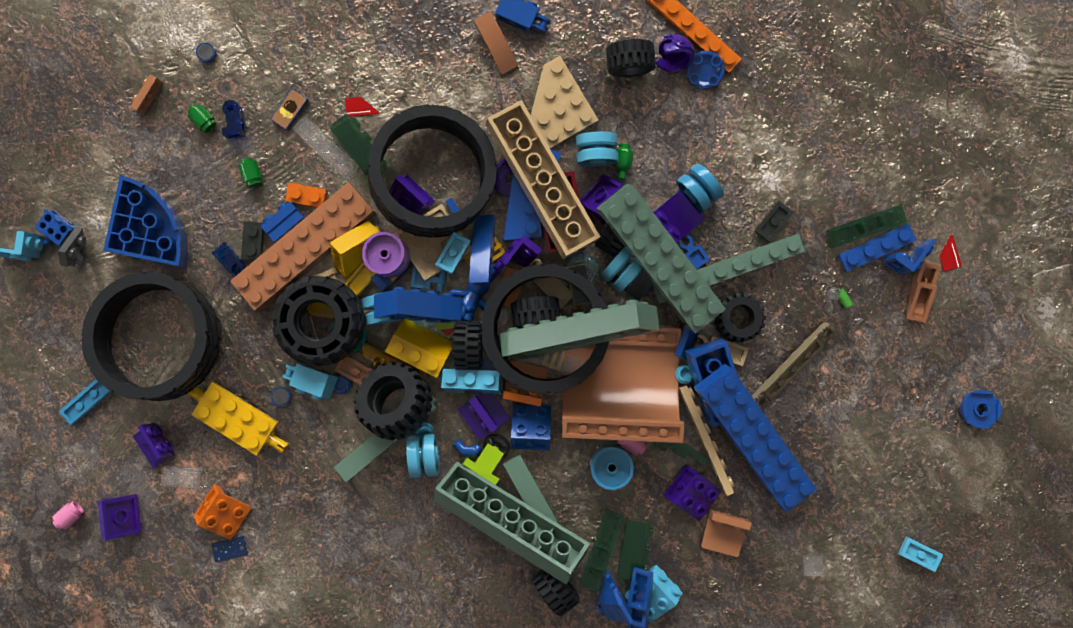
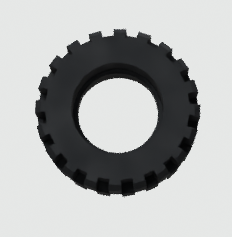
M388 362L386 366L381 364L377 366L376 370L372 369L369 371V375L361 380L362 384L357 387V396L354 397V403L356 404L354 410L359 422L379 438H385L390 441L395 440V438L401 440L405 438V435L408 437L413 435V431L419 430L422 427V422L426 421L429 417L427 413L428 411L431 412L432 404L430 402L433 400L430 393L431 388L426 380L409 365L401 362ZM405 388L404 399L400 406L393 412L382 415V406L387 396L397 389Z

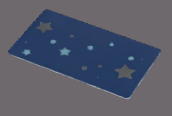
M244 536L211 544L215 562L248 555Z

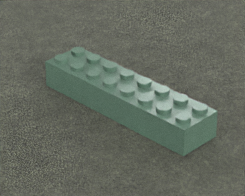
M632 184L624 185L596 208L690 331L696 334L726 309Z
M628 300L625 302V305L611 304L607 306L608 309L604 310L602 308L590 309V313L577 312L573 313V317L569 318L568 316L556 317V321L552 322L551 320L539 321V325L525 324L522 329L518 327L508 328L507 332L500 333L502 357L528 359L660 331L657 307L648 305V302L638 303V300Z
M458 461L435 488L433 501L564 584L568 583L590 546L589 542Z

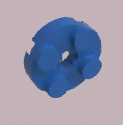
M974 390L963 396L960 412L965 423L975 428L985 429L993 426L992 424L999 420L1002 407L1000 401L990 391ZM979 404L985 407V411H982L981 415L977 411Z

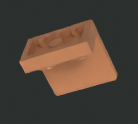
M710 509L701 547L738 557L745 530H750L752 522Z

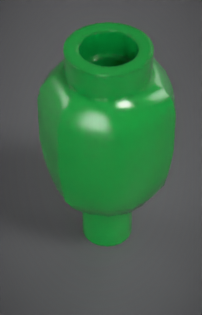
M619 144V148L616 149L619 162L615 164V168L618 170V179H625L626 172L632 166L633 151L630 149L629 144Z

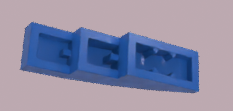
M479 215L475 220L470 259V285L490 284V268H492V253L494 252L495 215Z
M636 567L633 569L627 606H629L634 622L628 623L627 628H648L654 572Z

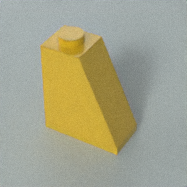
M368 220L330 242L334 267L344 278L349 277L363 262L362 249L367 239L371 235L380 232L379 228L376 225L373 226Z

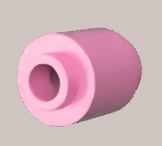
M618 440L617 442L621 445L620 447L635 456L638 454L642 455L647 447L645 441Z
M75 501L67 503L53 515V524L59 530H67L81 517L84 510Z

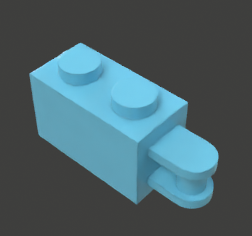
M296 363V366L286 364L287 370L282 377L291 380L289 386L296 388L295 392L305 395L308 392L312 394L311 398L320 401L323 398L331 399L338 379L337 376L307 365Z

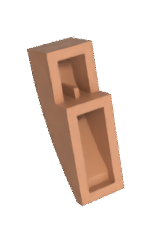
M491 11L474 19V24L501 75L503 76L517 68L518 64Z
M922 260L923 265L914 273L906 318L926 323L937 290L936 282L941 266L934 262Z

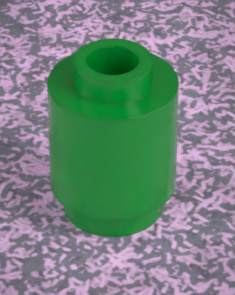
M195 104L188 109L187 118L200 131L208 133L216 126L214 117L201 104Z
M252 158L241 160V164L238 167L243 183H246L247 187L261 184L262 175L257 160H252Z

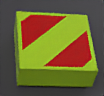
M438 322L434 327L450 339L456 322Z

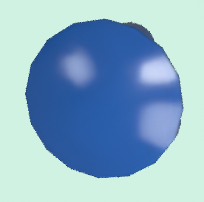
M711 51L696 53L693 62L687 67V76L690 82L701 89H711L718 85L725 73L721 57Z

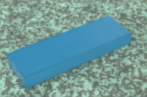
M95 379L64 406L59 413L70 426H74L110 395L112 390L109 391Z

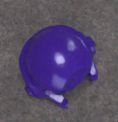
M665 35L658 48V52L663 59L658 58L656 65L658 68L670 73L686 69L694 60L695 50L693 45L682 35Z

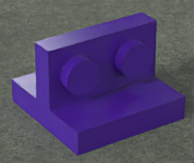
M602 174L581 197L580 202L600 223L605 224L606 221L596 208L624 185Z
M399 175L388 191L399 205L419 215L433 205L435 201L408 175L405 177Z
M481 392L457 409L479 440L492 433L511 418L494 394H483Z
M137 494L108 497L97 501L102 540L141 533Z

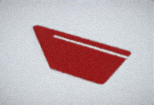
M362 97L345 98L347 117L379 114V111Z
M953 235L949 237L939 255L944 271L962 266Z

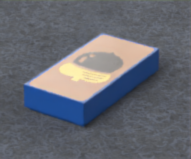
M292 88L270 119L287 131L309 100Z

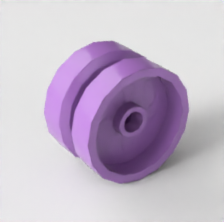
M377 232L371 235L365 242L362 249V258L366 267L372 272L386 278L396 277L402 274L408 267L410 250L407 244L395 234Z

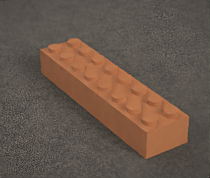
M348 181L230 282L254 311L261 312L286 290V287L298 281L331 253L330 242L367 220L369 221L376 215V212Z

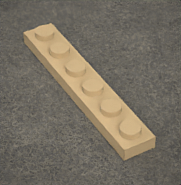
M681 386L678 388V391L721 489L726 496L734 493L732 489L735 487L730 476L727 477L724 471L727 467L723 459H719L716 453L719 449L716 442L711 441L709 437L711 431L708 424H704L701 416H703L702 410L693 401L695 394L691 387Z

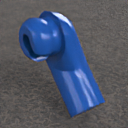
M460 439L452 445L465 458H476L482 451L478 444L466 447Z

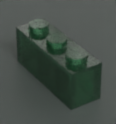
M346 113L329 128L363 172L368 175L369 153L372 146L370 141H372V138L366 131L361 132L358 128L361 124L354 116L350 118Z
M626 517L617 570L619 579L632 580L634 567L647 570V565H644L645 557L648 558L650 553V546H647L648 538H652L653 527H650L649 521Z

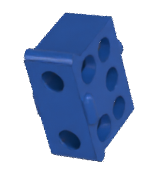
M45 209L35 229L46 236L43 240L44 244L49 245L53 241L58 246H62L77 226L55 210Z

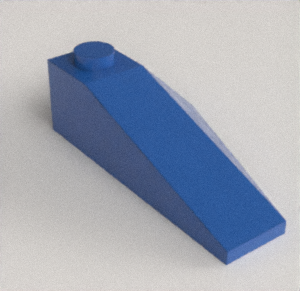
M608 570L605 571L597 598L599 603L597 608L602 616L606 615L607 619L629 624L634 622L625 599Z

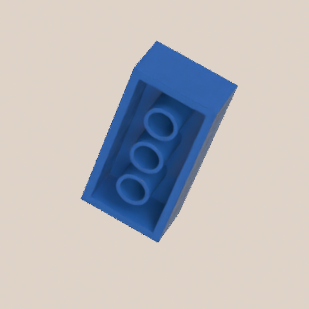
M721 338L684 351L695 386L724 364L731 367L737 375L728 343ZM698 395L706 422L712 427L720 425Z

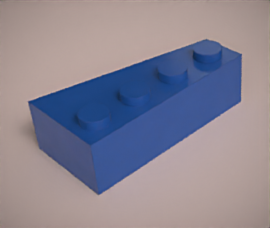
M513 173L503 243L513 242L516 238L520 240L523 235L530 240L541 239L540 218Z
M394 287L392 291L374 295V319L390 316V320H426V322L439 323L461 321V298L453 297L451 293L438 295L436 291L422 293L421 289L407 291L405 287Z

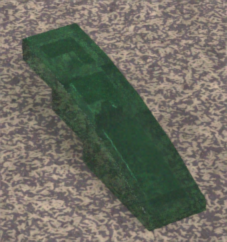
M902 204L826 230L832 248L907 223L908 220Z
M653 442L662 451L670 447L683 459L690 454L702 466L709 461L684 442Z
M605 509L578 586L595 592L598 591L603 573L616 542L623 515Z

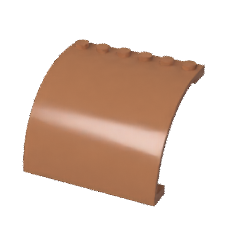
M659 326L660 331L609 341L604 359L595 372L581 384L563 391L562 438L683 443L684 421H680L678 381L675 377V371L679 367V357L675 355L681 338V327ZM596 344L565 350L563 376L579 369L589 359Z

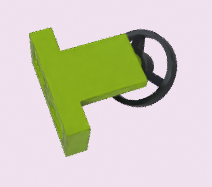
M491 434L486 437L483 443L484 450L476 462L465 458L462 465L496 485L499 478L494 476L492 472L499 461L508 455L510 444L504 436ZM493 438L503 440L507 447L502 446L499 442H495ZM488 439L490 440L491 445L489 443H487L486 445V441Z

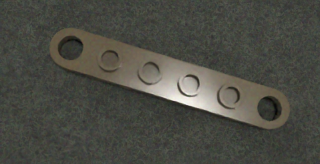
M829 323L821 324L752 395L755 402H758L757 404L761 410L762 408L764 409L769 400L772 401L824 347V344L828 340L830 341V338H833L832 335L835 334V328Z

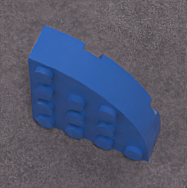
M120 175L103 251L186 268L188 258L187 238L183 224L175 209L156 190L134 179Z

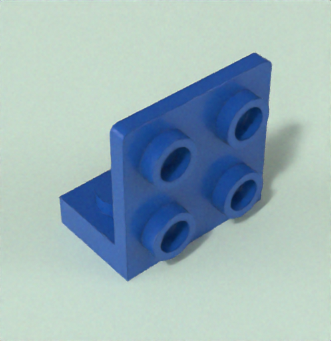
M932 238L920 242L910 256L904 252H897L887 255L882 262L899 275L917 272L923 265V262H921L923 258L930 255L934 250L933 244L936 241Z
M513 405L511 449L549 450L551 406Z

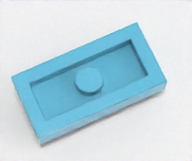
M453 232L436 261L435 267L452 275L471 241Z
M905 537L898 552L899 555L936 572L943 557V554L909 537Z

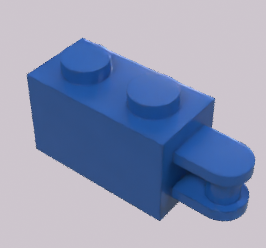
M501 0L495 12L497 20L529 34L532 29L545 34L547 24L551 22L549 18L539 14V7L532 1ZM536 20L540 21L539 25L535 24Z

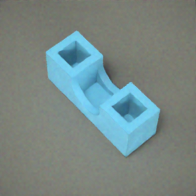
M443 369L441 388L445 392L450 393L479 391L483 394L502 395L504 378L498 371Z

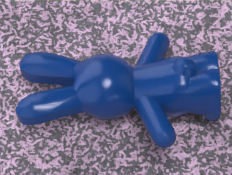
M495 264L490 268V283L495 279L492 276L495 272L493 268ZM468 280L467 290H449L453 297H462V319L472 321L478 305L483 311L485 310L487 303L481 296L488 292L490 284L470 285Z

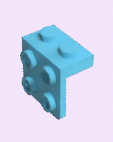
M17 231L14 250L0 248V257L31 261L32 258L40 259V252L44 246L43 236Z
M657 565L650 569L654 573L649 622H653L675 607L682 595L679 587ZM628 590L625 594L627 600L629 598L630 590Z

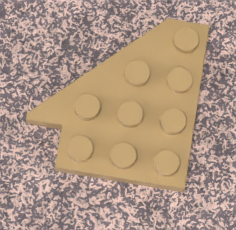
M561 56L544 64L531 112L532 119L550 149L598 122V118Z

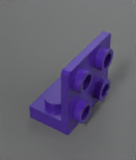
M679 190L653 212L676 243L705 220V217L682 190Z
M525 235L520 240L516 238L493 267L495 272L492 276L495 278L511 258L517 264L528 267L542 251V248Z
M155 423L140 425L138 427L140 431L133 435V438L153 468H156L175 455L173 453V446L169 441L165 440L161 427Z
M685 465L664 496L693 518L701 521L721 493V489L691 467Z

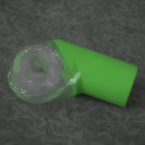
M832 287L827 290V298L839 300L845 309L853 305L844 289Z

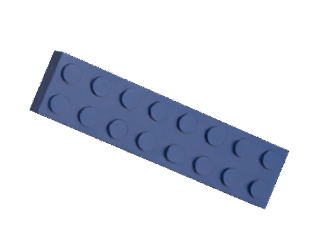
M726 364L722 365L693 387L776 504L784 512H789L817 490L731 367Z

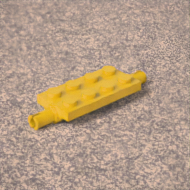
M211 382L206 391L196 387L187 393L198 401V405L191 414L192 416L256 456L259 455L265 445H270L282 454L286 450L285 447H288L289 443L280 439L274 433L279 423L278 421L217 383Z

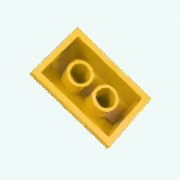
M404 319L394 333L385 352L439 378L453 351V342L408 319Z

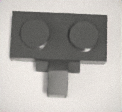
M75 227L58 250L61 266L68 267L70 265L71 267L82 268L84 265V256L81 255V248L86 244V237L84 236L83 228Z

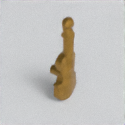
M365 342L360 349V354L372 360V366L375 368L380 364L386 366L388 362H401L411 366L422 377L425 374L424 371L418 370L416 367L386 353L372 343Z

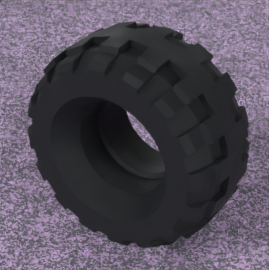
M309 276L290 284L282 295H279L275 309L272 312V330L274 337H276L279 343L278 345L290 358L306 365L326 366L343 360L357 348L364 333L365 314L359 298L346 284L330 277ZM316 302L327 304L335 314L334 329L329 336L323 339L308 337L301 327L303 311L310 304Z

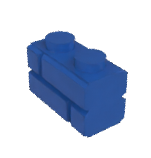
M292 202L282 203L277 208L279 210L274 215L270 214L263 220L264 224L261 225V228L274 243L306 218Z

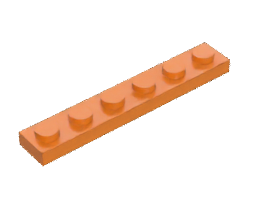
M646 0L701 51H711L719 55L724 63L727 74L742 60L741 57L678 0Z

